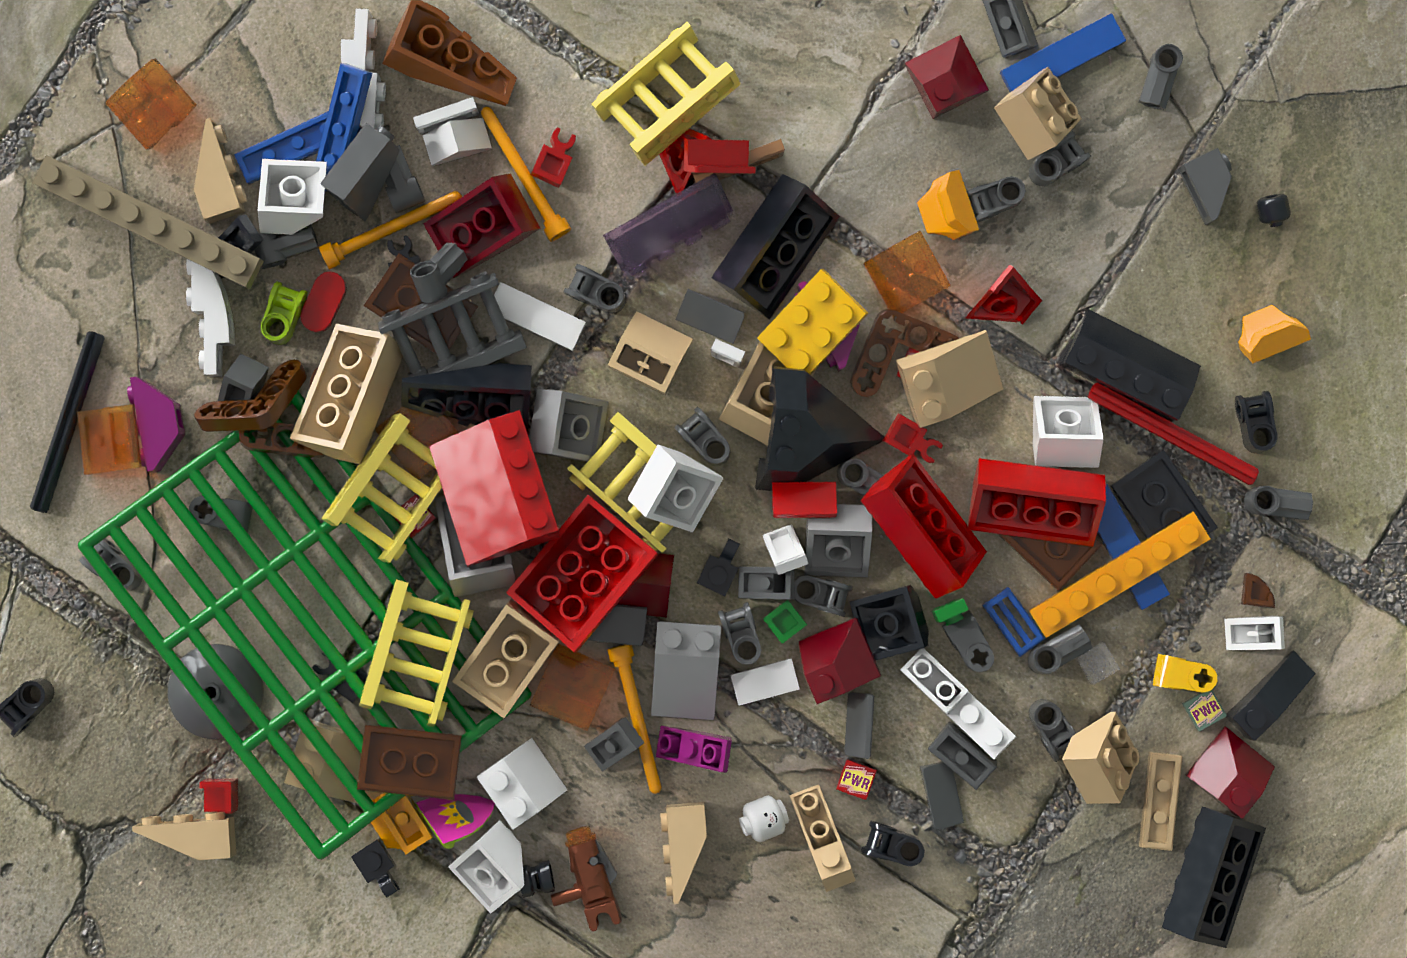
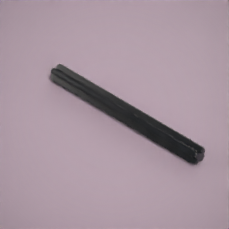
M88 331L30 504V508L34 511L47 513L105 340L102 334Z

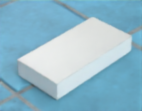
M471 97L413 117L419 133L424 134L449 121L465 120L479 114L474 98Z
M715 339L711 348V355L738 368L743 361L745 351Z
M792 525L762 535L778 575L808 564L804 550Z
M791 658L730 675L739 706L800 689Z

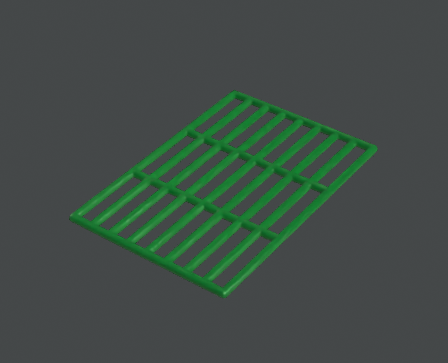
M299 391L287 407L293 404L300 413L305 399ZM280 418L276 421L277 423H283ZM251 430L250 433H244V436L249 437L250 443H256V438L252 435L255 430ZM232 431L78 542V549L314 856L322 860L406 795L387 793L374 803L365 791L357 790V780L304 713L306 709L320 700L361 754L363 735L331 695L330 691L343 681H346L361 700L365 684L355 672L368 662H372L378 640L374 643L371 641L303 552L319 541L382 624L387 608L329 533L338 526H331L325 521L320 523L269 455L265 452L249 450L310 529V532L295 542L226 453V451L240 442L239 431ZM282 431L277 436L286 448L294 444V441L290 439L292 433ZM293 456L331 505L338 493L311 458ZM336 459L350 478L357 468L355 463ZM216 460L285 549L269 561L200 472L201 469L212 461ZM187 479L192 481L259 568L245 580L240 577L173 490ZM358 496L352 505L355 509L354 512L357 513L370 503L395 535L401 526L398 521L365 496L363 498ZM162 497L233 587L219 599H216L147 509ZM137 516L207 607L192 619H190L120 528ZM345 523L393 586L396 579L406 582L391 562L387 563L378 559L383 552L378 544L348 523ZM109 535L180 626L165 639L94 548L95 545ZM408 536L404 542L407 545L405 550L438 591V594L429 601L441 605L447 603L449 607L460 610L462 601L458 597H454L448 583L414 539ZM292 560L363 650L349 662L345 660L277 572ZM266 579L337 669V671L322 682L251 591ZM408 585L407 591L411 592L413 597L419 598ZM239 599L243 600L311 690L297 701L293 699L226 612V609ZM412 610L413 613L400 622L403 623V627L410 629L415 628L422 622L431 635L451 640L436 619L430 614ZM472 616L469 629L467 630L479 644L486 632ZM213 618L218 621L285 708L284 711L269 721L200 632L199 629ZM186 638L192 641L259 728V730L244 741L173 651V648ZM401 639L398 640L397 643L412 663L433 668L414 643ZM457 648L453 664L460 671L467 660ZM390 670L389 673L383 671L382 676L394 691L414 696L395 671ZM426 680L436 692L439 683ZM446 686L442 701L448 702L447 708L466 731L461 737V753L504 718L488 708L491 713L476 724ZM528 687L525 688L505 718L531 698L532 693ZM374 702L372 709H368L380 726L398 728L379 703ZM407 708L424 731L442 733L436 724L433 727L427 725L429 719L427 713ZM292 720L295 721L364 811L349 824L277 732ZM265 740L269 741L338 831L323 844L251 752Z

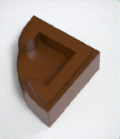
M1244 573L1241 604L1275 608L1274 595L1267 584L1256 575Z

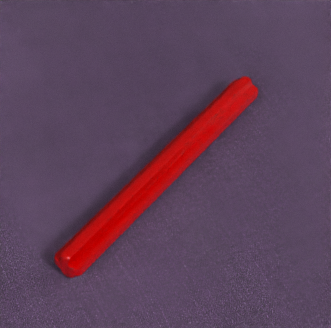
M1094 383L1090 388L1087 397L1091 401L1248 485H1252L1257 479L1259 470L1254 466L1099 383Z

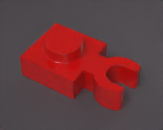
M558 127L553 131L550 138L552 148L545 144L542 146L530 174L557 188L560 187L573 158L564 153L569 151L576 141V135L572 134L567 143L560 142L558 135L561 129Z
M899 413L882 440L908 456L914 454L917 450L920 458L928 463H934L935 461L927 455L928 447L931 445L940 449L943 447L942 443L933 438L924 439L923 437L927 429L920 428L917 423Z

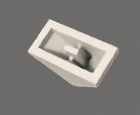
M483 118L449 121L423 135L432 166L492 149Z
M1262 616L1224 619L1226 650L1285 649L1283 617Z

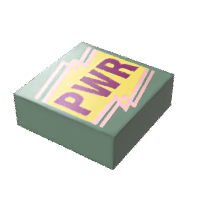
M1213 690L1201 692L1182 703L1199 732L1227 716Z

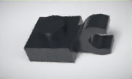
M728 538L719 558L710 554L697 584L725 597L739 569L732 565L731 562L740 543Z
M380 838L351 856L366 882L370 883L376 879L386 898L400 890L397 882L388 871L396 866Z

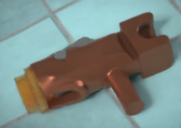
M583 826L566 832L567 840L565 841V846L569 850L570 871L575 874L576 883H574L573 888L551 894L553 906L582 898L589 929L592 932L598 928V914L600 913L609 914L615 925L621 923L622 915L611 887V883L617 876V871L600 842L596 839L595 832H591L590 826Z

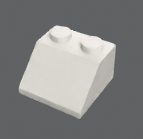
M262 159L258 202L260 233L292 235L323 218L325 188L320 183L326 176L327 162Z
M1034 396L1033 452L1035 466L1099 468L1104 439L1098 404L1088 399V397Z
M658 444L630 493L628 500L646 518L693 532L720 486L723 477L682 452Z
M533 738L477 776L512 829H515L568 790Z

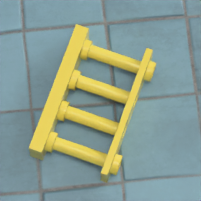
M688 22L672 31L668 39L612 87L601 92L592 103V106L603 122L613 115L633 136L634 141L629 145L644 166L741 84L734 69L727 62L715 68L694 46L698 39ZM683 53L707 77L696 88H691L669 66ZM659 74L683 97L671 109H667L646 87ZM634 95H637L659 118L648 129L643 130L622 107Z
M617 412L610 420V423L614 426L611 430L612 435L580 471L572 464L567 468L573 473L569 479L582 491L586 487L590 488L643 535L642 540L655 551L659 550L664 553L667 548L660 541L674 526L660 522L650 534L636 522L642 513L634 505L626 513L613 501L641 467L648 463L657 447L624 416ZM629 439L638 447L635 450L636 455L604 491H601L589 478L621 442L626 443Z
M401 413L393 414L363 457L361 465L357 466L321 518L331 526H338L340 522L351 525L384 549L378 559L390 563L392 559L398 560L407 546L404 544L405 540L442 488L438 473H436L427 486L390 460L391 456L388 453L394 444L397 446L402 444L436 469L430 449L408 434L409 430L406 427L410 420ZM376 470L379 472L385 471L420 496L410 512L372 486L373 482L370 479ZM358 496L361 498L365 496L402 522L392 538L354 512L355 509L352 505Z
M396 579L359 706L372 709L374 702L380 704L381 701L413 709L430 714L427 725L433 727L437 720L443 721L448 702L442 701L462 629L463 627L469 629L474 610L468 609L470 600L467 599L463 600L459 610L413 597L412 593L407 591L409 583ZM409 608L456 622L452 639L448 640L403 627V623L398 622L400 611H407ZM401 639L447 652L443 670L440 671L394 658V654L389 653L392 640L398 642ZM390 670L439 683L434 702L386 689L385 685L380 684L383 671L389 673Z

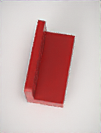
M684 139V171L756 174V167L748 166L749 140Z
M772 482L773 517H836V482Z

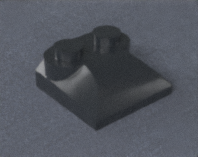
M911 585L849 602L853 617H857L875 661L929 646V630L919 596Z

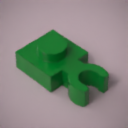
M959 598L934 608L932 614L937 623L944 621L946 626L964 619L962 613L969 609L964 598Z

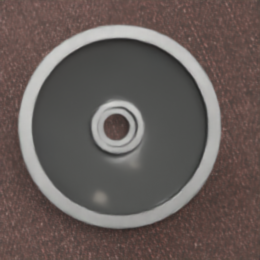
M210 644L257 706L261 708L264 694L263 681L245 656L235 647L224 644ZM197 648L180 659L205 692L210 686L216 689V696L211 700L237 734L253 722ZM172 671L168 683V701L176 720L182 727L196 736L207 739H223L224 737Z

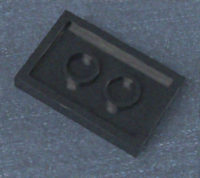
M1164 450L1159 451L1110 485L1146 539L1192 511L1196 514L1208 535L1218 528Z

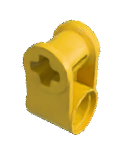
M1157 655L1153 686L1196 692H1208L1216 686L1217 673L1211 666L1186 661L1183 658ZM1201 669H1203L1202 673L1208 676L1207 682H1201L1199 687V681L1194 680V674H1200Z

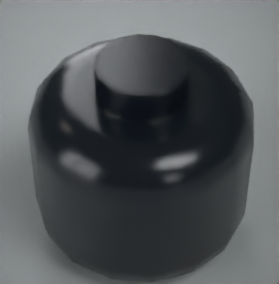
M1285 194L1268 195L1257 201L1259 220L1264 224H1270V227L1283 225V221L1287 220L1291 215L1289 200Z

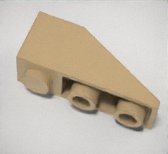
M211 118L205 120L194 192L203 219L209 224L246 212L243 203L247 202L243 186L236 184L233 173L237 172L233 156L226 154L223 145L228 142L223 126L221 124L217 125Z
M819 784L789 795L826 892L855 882L851 865Z
M704 802L666 805V813H660L662 832H668L669 845H663L664 864L671 865V876L665 877L667 896H673L674 904H679L707 838Z
M225 812L205 813L204 819H193V814H180L173 816L174 821L162 822L161 816L141 818L142 823L132 826L133 832L197 860L224 859L236 855L234 816L225 817Z

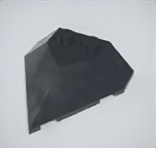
M773 367L768 398L774 404L767 454L766 458H759L755 489L772 491V482H807L841 464L843 461L881 443L885 436L874 429L804 369Z

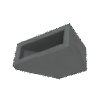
M1218 148L1183 164L1178 169L1205 225L1218 218L1232 177L1230 173L1232 170L1231 163L1224 153H1220Z
M240 354L223 377L218 401L254 400L265 385L269 367Z

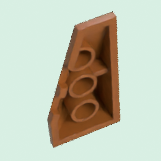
M410 0L390 41L382 64L409 77L506 106L517 77L489 52L484 53L471 41L472 37L467 32L463 31L462 33L448 21L450 17L442 10L422 0Z

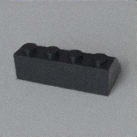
M782 174L711 278L730 294L770 320L840 216L807 185Z
M1090 309L1086 311L1060 363V366L1093 383H1099L1170 422L1180 419L1194 391L1201 365Z
M1202 806L1200 814L1195 820V829L1190 844L1184 853L1185 859L1180 874L1174 883L1175 889L1170 904L1164 913L1165 919L1162 928L1193 941L1227 948L1266 827Z

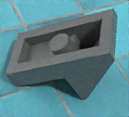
M739 566L738 598L794 600L795 569L778 575L775 567Z
M624 717L588 742L584 747L603 772L644 744V741L627 718Z

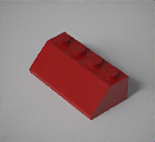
M914 454L908 456L876 481L861 499L867 511L873 516L886 536L892 541L935 599L963 588L987 553L974 533L968 530V525Z
M979 458L973 481L968 530L1093 547L1106 504L1105 475Z

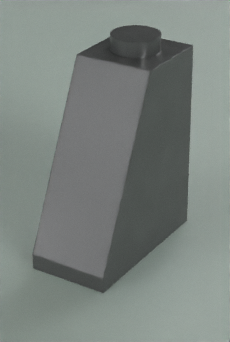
M367 123L320 183L343 207L363 221H366L400 152L399 148L392 142L395 137L382 126H379L376 130Z

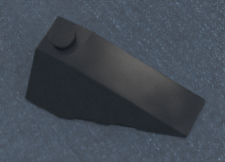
M498 363L402 378L401 406L434 417L445 415L458 419V424L466 427L469 424L478 425L489 419L520 410L528 434L532 365Z

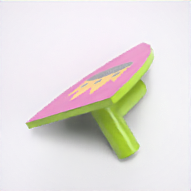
M455 794L454 800L428 798L415 804L442 846L446 849L453 848L455 842L465 839L481 829L491 817L495 807L493 800L466 794Z

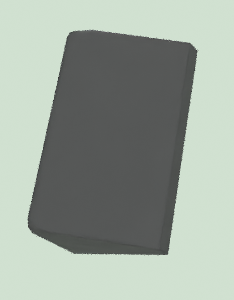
M982 0L1003 58L1038 46L1022 0Z
M687 289L675 320L734 344L746 313Z
M617 604L587 640L642 646L647 607Z
M848 693L844 750L847 756L864 759L871 757L875 697L871 693Z
M950 721L928 747L931 753L975 790L997 768L998 762L992 759L978 744Z
M943 762L920 766L934 831L964 823L953 770Z

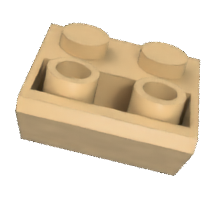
M1049 67L1044 68L1011 91L994 107L1027 160L1057 146L1082 119L1078 114L1077 107L1069 100L1061 87L1059 79L1053 75Z
M636 311L621 336L608 363V367L666 396L693 339Z
M1110 712L1073 735L1062 760L1086 804L1121 803L1125 791L1129 787L1134 769L1139 763L1140 756L1117 713Z

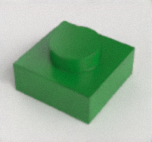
M788 599L762 618L781 644L807 625Z

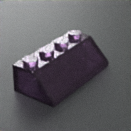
M713 173L604 234L603 238L622 275L626 276L630 273L631 277H634L647 270L648 266L646 264L658 258L659 262L674 255L676 253L674 248L684 242L686 246L696 243L703 238L701 233L712 227L716 231L731 222L729 217L733 216V209L717 175Z

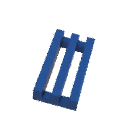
M1006 587L1002 592L982 605L1019 657L1046 639L1009 587ZM1005 597L1009 599L1036 638L1030 640L1002 599ZM995 604H997L1025 643L1022 648L992 608Z

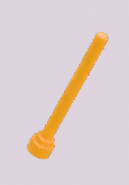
M490 107L482 108V118L545 220L543 223L545 229L543 231L549 241L553 242L571 231L567 220L554 213Z
M453 191L341 244H338V242L323 244L319 246V250L330 270L341 265L340 261L345 259V255L444 210L460 199L462 195L458 191Z
M623 644L609 648L607 652L610 662H613L614 666L619 669L633 727L644 741V744L639 747V752L649 790L651 793L657 794L661 791L662 787L630 665L633 663L632 657L635 655L632 645Z

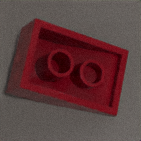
M511 173L489 178L423 223L438 251L446 243H455L457 247L465 252L467 261L453 278H457L511 248L541 229Z

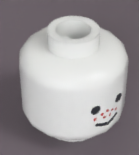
M769 795L744 805V817L739 818L740 826L745 836L751 835L757 842H763L781 835L785 831V824L789 823L788 814L780 799L775 800Z

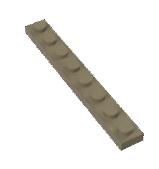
M48 155L45 156L32 182L248 289L251 288L264 262L262 259Z

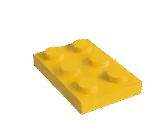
M820 269L757 339L786 368L804 369L811 375L869 313L825 269Z

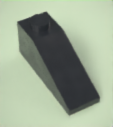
M1291 651L1226 714V718L1246 739L1256 741L1283 714L1316 673L1295 651Z

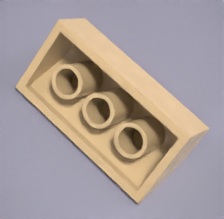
M336 324L290 439L331 458L361 465L403 358L396 340L386 333L381 335L380 332Z

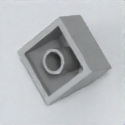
M537 389L529 435L533 452L588 462L602 445L609 401L564 391Z
M837 504L836 517L807 518L805 555L808 564L805 565V575L868 577L872 540V515L864 505Z

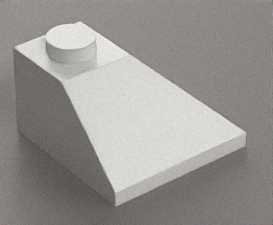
M500 820L448 866L490 914L524 886L521 843Z

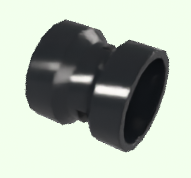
M549 860L539 862L537 866L533 867L523 865L524 886L521 888L523 898L533 896L535 892L539 891L544 893L555 892L553 872Z

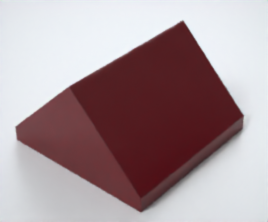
M659 553L618 604L647 607L646 615L667 618L674 555Z

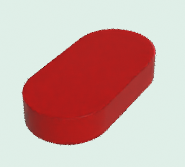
M324 272L316 278L300 315L302 324L308 330L320 333L326 331L332 325L347 291L346 282L339 274Z

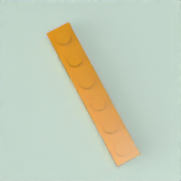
M1192 511L1031 608L1029 612L1047 638L1209 541L1211 538L1196 514Z

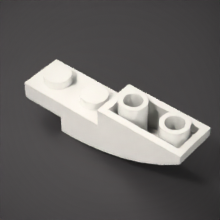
M356 9L354 40L341 39V62L369 72V69L374 70L375 51L371 50V38H376L377 20L372 19L373 16L369 9ZM378 73L372 74L360 121L362 128L366 123L376 130L379 126L384 128V115L379 113L380 101H385L386 84L381 82Z
M187 259V274L191 275V287H188L186 291L187 306H191V311L196 314H204V319L199 321L200 338H204V350L199 352V368L204 369V375L223 377V346H235L234 323L229 299L219 274Z
M924 648L920 649L902 667L901 671L992 759L995 760L1016 738L1003 723Z

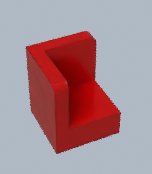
M238 778L205 779L199 782L200 788H204V812L232 814L238 811Z

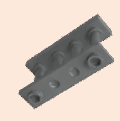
M488 272L477 274L470 279L471 283L448 292L439 301L422 303L401 313L399 309L393 310L382 316L383 320L378 322V329L381 335L392 331L410 371L408 373L409 377L485 366L527 348L520 329L513 332V329L508 328L491 288L499 285L495 273L488 275ZM478 293L497 332L496 340L486 344L483 341H479L462 303V300ZM448 306L451 307L468 345L466 348L467 352L456 357L454 354H450L432 314ZM420 318L439 358L437 360L438 364L428 369L425 366H421L403 325Z

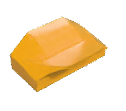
M960 170L951 171L934 180L931 188L917 202L928 234L944 235L952 240H956L979 230Z
M1270 305L1243 316L1242 335L1238 344L1242 353L1253 364L1311 340L1309 329L1298 319L1288 316L1274 305Z
M383 793V794L379 795L378 797H376V798L373 799L372 801H373L374 803H376L379 799H381V798H382L383 796H385L387 793ZM409 795L404 796L371 822L386 848L401 849L405 855L434 837L428 823Z

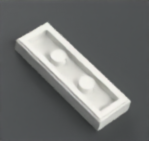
M500 282L494 296L505 320L571 351L574 350L586 325L585 321Z

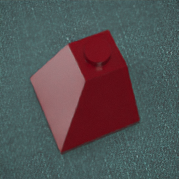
M961 35L905 62V66L932 119L989 91Z
M857 617L798 641L804 675L816 704L847 693L882 676Z
M1224 726L1185 776L1233 815L1243 819L1263 794L1275 766Z

